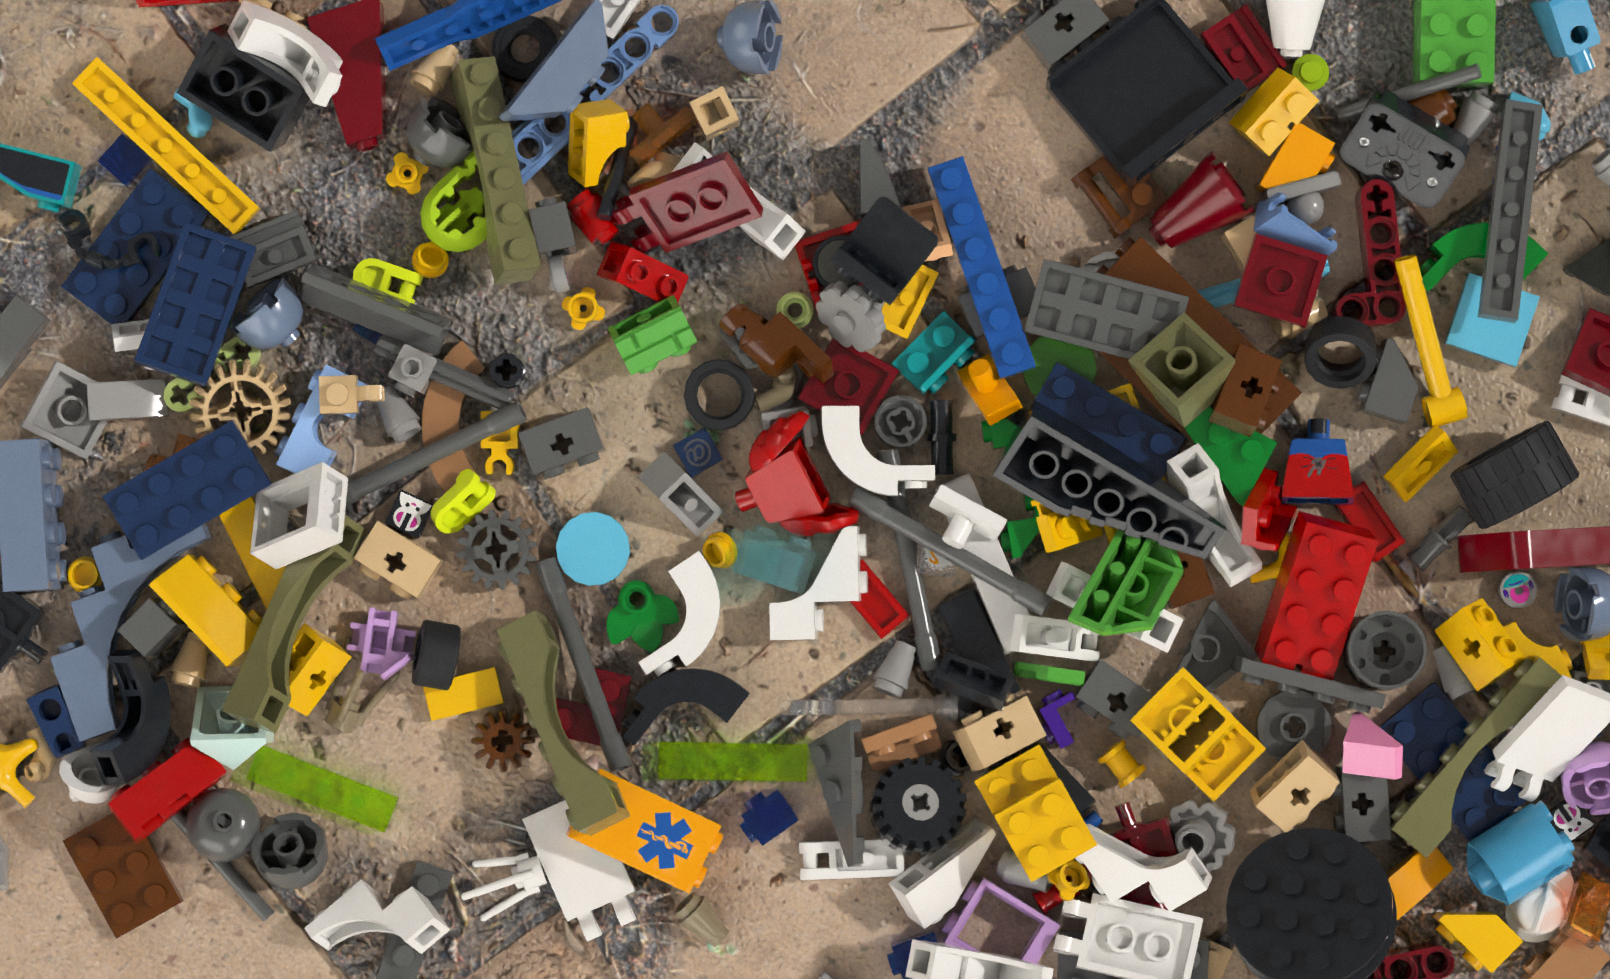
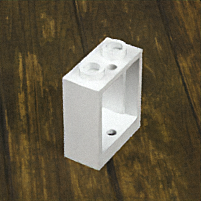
M321 462L272 483L270 486L259 491L256 495L250 554L271 567L279 569L341 543L343 540L348 478L324 462ZM308 503L306 526L287 533L289 511Z

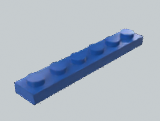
M961 156L929 167L928 173L1000 380L1036 368L964 157Z

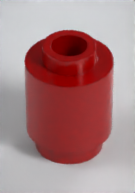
M588 188L567 205V209L571 212L569 217L592 244L600 241L604 245L619 232L616 227L618 222L613 215L610 221L601 220L596 216L601 196L598 193L593 194Z

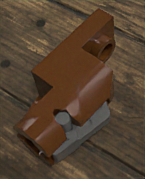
M742 303L731 308L719 322L721 337L746 369L758 367L764 373L777 378L796 363L807 377L811 378L814 375L822 384L834 375L831 358L781 312L768 321Z

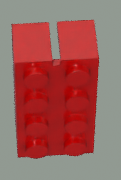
M1298 511L1254 648L1261 662L1293 671L1296 665L1301 673L1333 681L1378 544V539L1369 529Z

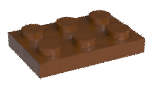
M113 813L63 840L65 847L116 939L184 901L150 838L147 836L140 843L136 844Z

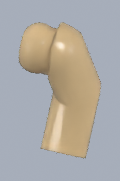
M37 727L26 733L28 738L38 741V748L30 764L24 768L25 777L31 782H41L51 775L57 759L50 750L40 727Z

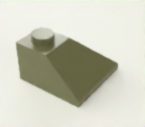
M1184 312L1131 357L1128 362L1157 402L1185 428L1214 402L1235 364V359Z

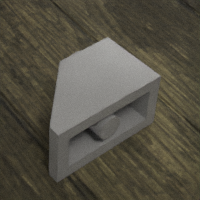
M665 451L638 476L697 537L724 512Z

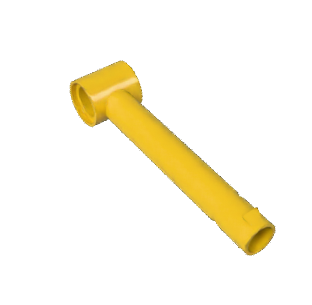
M1407 255L1394 260L1429 391L1428 396L1421 398L1425 419L1430 428L1435 424L1440 427L1467 419L1468 410L1460 388L1458 386L1451 388L1417 256Z

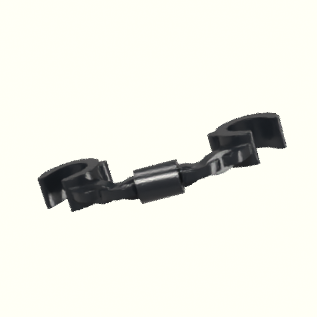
M71 209L62 213L58 218L64 227L75 221H80L77 228L64 232L70 248L75 249L77 256L85 261L87 265L102 270L106 268L118 269L125 266L132 267L137 263L143 265L138 253L145 245H152L158 258L161 256V246L150 233H140L127 241L129 251L120 259L109 260L107 255L94 251L87 253L81 248L82 239L90 236L92 232L90 230V223L84 214L79 210Z

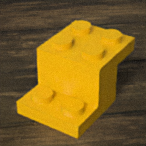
M1184 667L1130 720L1213 802L1266 750Z
M1039 744L974 780L1031 882L1097 846L1061 779L1056 775Z

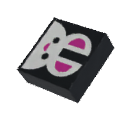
M400 489L385 523L420 539L431 516L430 512L434 504Z
M1565 799L1549 810L1553 817L1550 823L1556 832H1565L1571 842H1574L1596 826L1584 808L1576 805L1575 809H1573Z

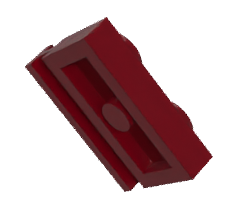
M1246 4L1200 35L1216 61L1233 81L1239 77L1248 88L1247 92L1267 80L1277 67L1284 69L1287 66Z

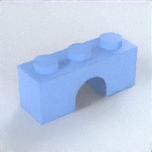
M326 364L323 370L317 369L308 386L312 393L306 404L301 402L298 405L292 418V422L296 425L290 437L285 435L277 447L275 455L279 459L276 465L294 474L321 462L331 466L337 452L324 446L317 434L319 422L327 415L320 414L319 376H342L347 374ZM358 380V386L367 385ZM357 413L344 415L354 419Z

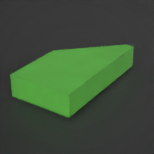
M1017 661L1014 664L1013 674L1017 677L1077 686L1084 685L1085 671Z

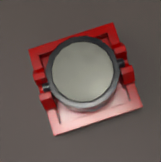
M861 220L799 240L794 246L815 309L816 303L821 299L820 293L829 284L842 281L849 288L853 285H863L855 278L851 281L843 277L835 269L837 264L830 260Z

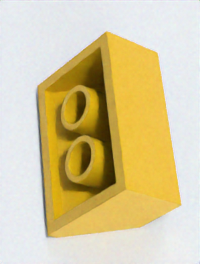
M188 554L154 579L149 586L226 667L239 666L247 655L263 617L255 609L247 611L239 602L243 598L242 595L229 582L223 585L213 575L217 569L206 557L201 555L197 558L195 555Z

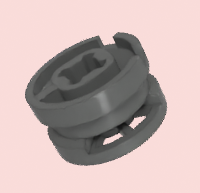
M897 395L886 399L879 406L874 418L875 431L880 440L886 445L898 449L907 448L917 443L923 436L927 425L926 413L918 401L909 396Z

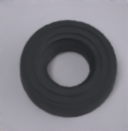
M529 15L496 31L492 42V55L495 56L497 67L505 76L518 82H526L558 40L553 29L545 21ZM521 35L533 36L540 45L538 56L528 63L517 61L511 53L513 41Z

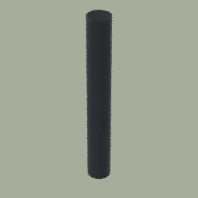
M628 116L630 127L626 133V147H620L615 150L596 215L604 221L611 220L639 124V120Z

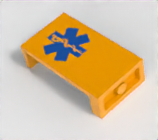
M597 767L596 771L617 782L630 817L592 836L578 832V830H574L570 825L566 832L567 837L687 893H690L693 886L699 888L707 872V868L703 866L708 853H716L722 841L723 834L719 832L721 825L613 775L607 770Z

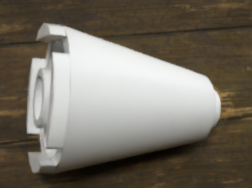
M1266 0L1273 47L1280 49L1281 56L1302 57L1303 50L1311 49L1325 0Z

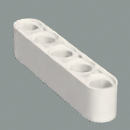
M969 473L942 484L984 507ZM940 485L934 487L936 492H937L938 488L940 487ZM946 516V518H947V520H948V522H949V524H950L952 518ZM971 530L962 548L1013 576L998 538L993 541ZM971 574L1005 655L1014 652L1010 651L1015 613L1030 615L1028 609L1013 601L1007 594Z

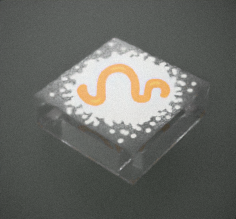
M917 543V573L949 578L956 574L955 564Z

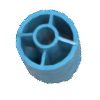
M1542 801L1535 805L1530 803L1467 843V872L1481 894L1509 906L1573 866L1572 862L1575 859L1571 852L1575 848L1565 832H1556L1550 823L1553 817Z

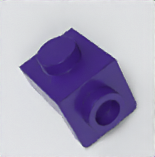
M1058 689L1043 697L1041 700L1044 705L1036 709L1044 722L1042 727L1047 735L1044 738L1049 746L1055 743L1058 749H1062L1074 742L1057 711V708L1075 699L1072 692L1063 694L1061 689Z

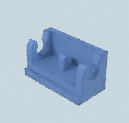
M1278 192L1267 200L1257 203L1253 230L1256 233L1324 255H1330L1337 250V242L1333 239L1328 240L1329 237L1336 233L1335 229L1326 227L1317 232L1304 221L1289 213L1288 207L1285 205L1277 206L1287 198L1282 192Z

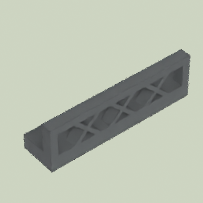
M316 264L304 271L301 282L305 283L300 296L302 302L435 356L440 354L452 319Z

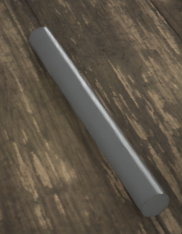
M1476 63L1392 90L1391 92L1407 102L1482 78V72L1479 64ZM1370 98L1337 108L1339 121L1344 122L1359 117Z
M181 810L171 820L188 838L186 832L187 814ZM208 860L263 922L275 912L230 862L223 863Z

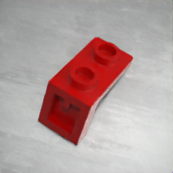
M610 242L596 274L607 281L626 286L657 302L673 294L678 302L689 278L687 274L632 247L615 242Z

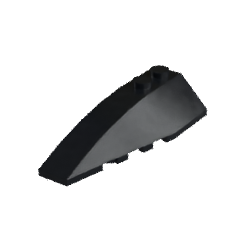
M1034 400L1015 429L993 472L994 477L1058 514L1068 517L1071 514L1087 519L1090 524L1103 527L1106 525L1125 531V535L1138 539L1141 536L1158 541L1161 546L1206 559L1226 531L1224 525L1160 477L1102 439Z

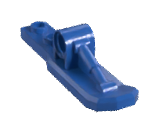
M457 0L450 6L425 15L402 27L393 29L375 38L389 71L457 41L481 37L562 0Z

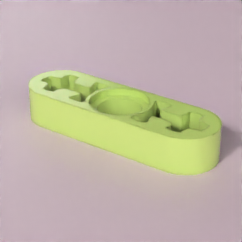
M238 337L231 339L221 346L215 364L220 363L225 372L230 371L229 367L219 357L225 354L226 359L230 360L238 353L237 345L240 344L245 348L249 347ZM251 347L252 350L248 353L251 360L250 370L258 364L261 357V351ZM239 359L236 361L237 369H243V360ZM180 378L172 380L164 390L166 405L180 413H187L195 409V407L190 405V399L194 397L203 398V396L193 390L187 395L189 402L186 405L182 402L174 403L173 399L177 396L175 391L177 387L186 390L194 385V383ZM230 382L227 383V384H225V385H223V386H221V387L214 393V395H215L216 393H218L219 391H221L222 389H224L225 387H227V386L230 384Z

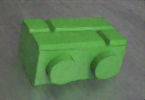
M674 294L608 327V331L631 376L637 372L641 374L648 373L657 367L659 361L669 356L678 357L684 355L690 350L691 345L697 343V339Z

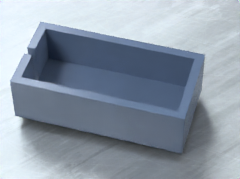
M36 438L0 441V554L3 592L64 589L63 582L68 581L67 560L62 559L61 544L66 543V528L64 522H59V507L64 505V493L62 486L57 485L56 470H61L62 459L60 449L55 448V443L48 440Z

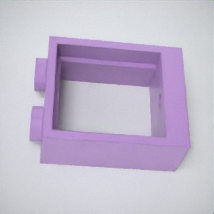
M981 876L978 882L972 879L961 896V899L966 902L959 914L952 911L941 929L946 933L943 938L944 942L967 950L981 952L960 939L958 935L987 890L1040 923L1018 958L1037 964L1059 929L1060 924L987 878Z

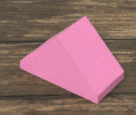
M1360 711L1353 713L1343 741V773L1388 779L1401 778L1403 745Z

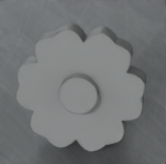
M842 281L831 283L820 293L821 299L816 303L819 320L829 326L828 332L830 336L842 346L848 348L853 345L859 352L871 350L881 341V334L886 330L882 313L885 301L881 304L869 297L865 292L866 287L864 285H853L849 288Z
M1188 798L1183 803L1175 804L1170 811L1171 818H1168L1175 836L1177 851L1181 853L1192 847L1208 872L1222 867L1224 855L1230 854L1235 847L1234 837L1236 830L1232 825L1225 823L1228 816L1227 811L1222 807H1218L1212 800L1203 802L1201 806L1193 798Z

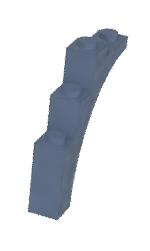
M203 524L143 560L139 558L127 536H122L120 531L100 537V545L91 547L105 590L102 591L100 586L79 592V600L70 602L85 645L81 646L80 640L58 647L60 654L50 657L79 742L87 741L118 729L120 719L115 702L114 673L107 658L108 655L117 651L118 641L121 636L117 630L126 622L128 614L144 588L165 566L184 552L212 539L208 525Z

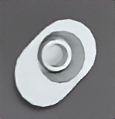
M107 739L65 756L61 761L59 774L67 784L69 797L73 802L103 803L110 799L118 787L124 785L103 784L89 751Z
M1570 869L1555 876L1511 905H1506L1505 917L1507 924L1521 939L1536 943L1546 941L1563 925L1573 894L1574 881Z

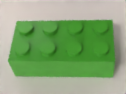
M1414 0L1412 84L1476 63L1480 66L1482 78L1450 88L1486 89L1493 84L1495 71L1496 0Z

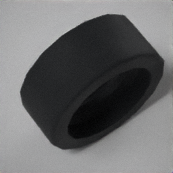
M1343 316L1326 318L1315 324L1307 334L1304 362L1307 372L1315 381L1331 388H1350L1366 381L1374 371L1376 362V341L1373 332L1366 324L1354 318ZM1343 341L1356 345L1363 354L1359 359L1351 363L1337 364L1323 359L1319 355L1318 350L1329 342Z
M715 359L704 362L692 371L686 381L684 399L687 410L697 423L707 429L723 431L735 428L747 418L753 408L755 394L751 379L742 367L732 361ZM716 373L727 374L734 378L741 390V400L737 409L723 417L711 416L704 412L697 398L698 388L702 381L709 375Z

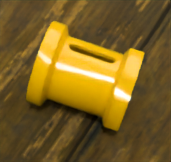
M1124 739L1116 742L1097 759L1100 764L1105 763L1117 777L1120 788L1127 786L1147 768L1143 763L1139 764L1126 749Z

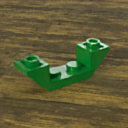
M1007 418L991 426L986 420L981 421L984 443L991 442L992 450L1006 448L1017 426ZM1023 494L1025 510L1032 511L1033 518L1006 522V530H1002L999 534L1002 550L1004 553H1010V559L1020 558L1039 532L1036 517L1039 516L1037 506L1032 507L1031 501L1034 499Z

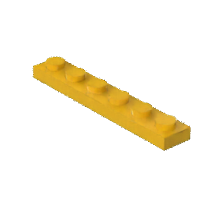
M96 57L72 82L83 95L234 235L238 234L261 209L100 58Z

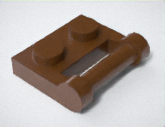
M1103 156L1071 179V182L1077 189L1081 187L1110 227L1108 231L1114 239L1167 200V197L1150 174L1129 189ZM1098 173L1103 176L1130 214L1122 219L1092 179Z

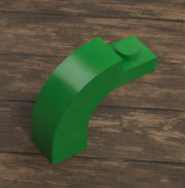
M1474 223L1459 227L1440 237L1427 248L1437 259L1434 261L1429 257L1420 266L1426 293L1459 261L1468 258L1485 259L1489 223ZM1530 236L1527 239L1523 280L1549 254Z

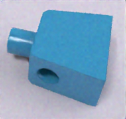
M1534 0L1530 2V6L1554 57H1568L1575 75L1595 68L1596 65L1589 48L1601 43V39L1588 0Z

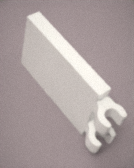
M1562 675L1492 750L1496 759L1491 761L1484 770L1485 774L1496 777L1490 784L1491 788L1503 792L1513 782V784L1524 788L1518 794L1519 798L1530 802L1534 801L1540 794L1543 780L1546 779L1553 782L1564 771L1565 767L1610 722V693ZM1516 769L1522 770L1518 772L1513 778Z
M566 800L522 820L566 921L577 917L588 942L602 935L592 910L612 902L621 926L635 921V914L626 895L635 892L636 889L623 862L567 837L566 832L570 823L566 816V810L569 807Z
M1096 893L1092 895L1091 904L1075 899L1064 901L1061 912L1062 916L1087 920L1082 940L1056 934L1053 952L1078 956L1076 968L1123 979L1191 978L1203 918L1174 911L1169 912L1166 909L1117 899L1111 903L1107 896Z

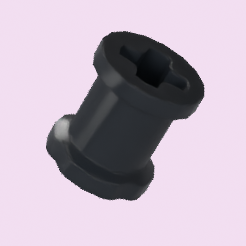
M504 353L498 355L491 362L489 369L490 376L496 383L507 389L516 388L525 379V366L513 354ZM510 361L511 366L517 369V374H511L510 380L505 381V377L499 374L498 371L499 368H505L506 362Z

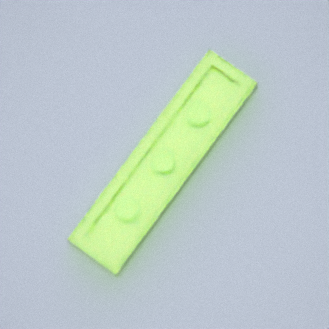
M659 741L658 779L807 782L808 744Z
M266 745L257 750L246 778L257 784L384 833L387 831L399 797Z

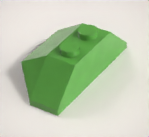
M1118 529L1071 611L1068 622L1102 636L1152 630L1183 575L1184 569L1177 550L1161 546L1158 541L1140 536L1138 539L1125 535V531Z

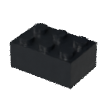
M223 24L210 29L176 93L267 151L272 152L286 144L310 100L309 96L300 82L279 65L262 57L238 50L227 32L230 26Z

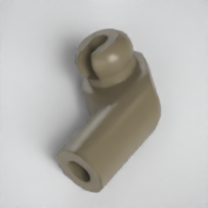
M793 365L779 377H774L770 390L754 396L760 412L772 409L792 399L798 381V373Z

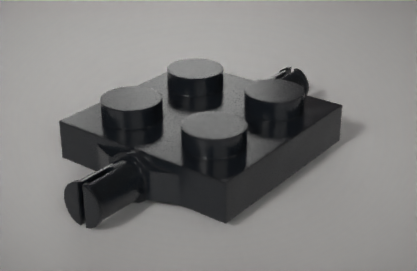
M1 580L0 673L5 670L12 658L21 651L36 661L37 664L48 653L47 650H44L30 640L33 629L45 614V611L18 592H3Z

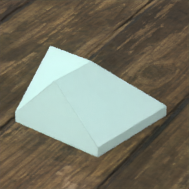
M232 686L200 687L197 689L190 737L191 746L234 770L263 745L274 742L273 732L245 725L222 711Z

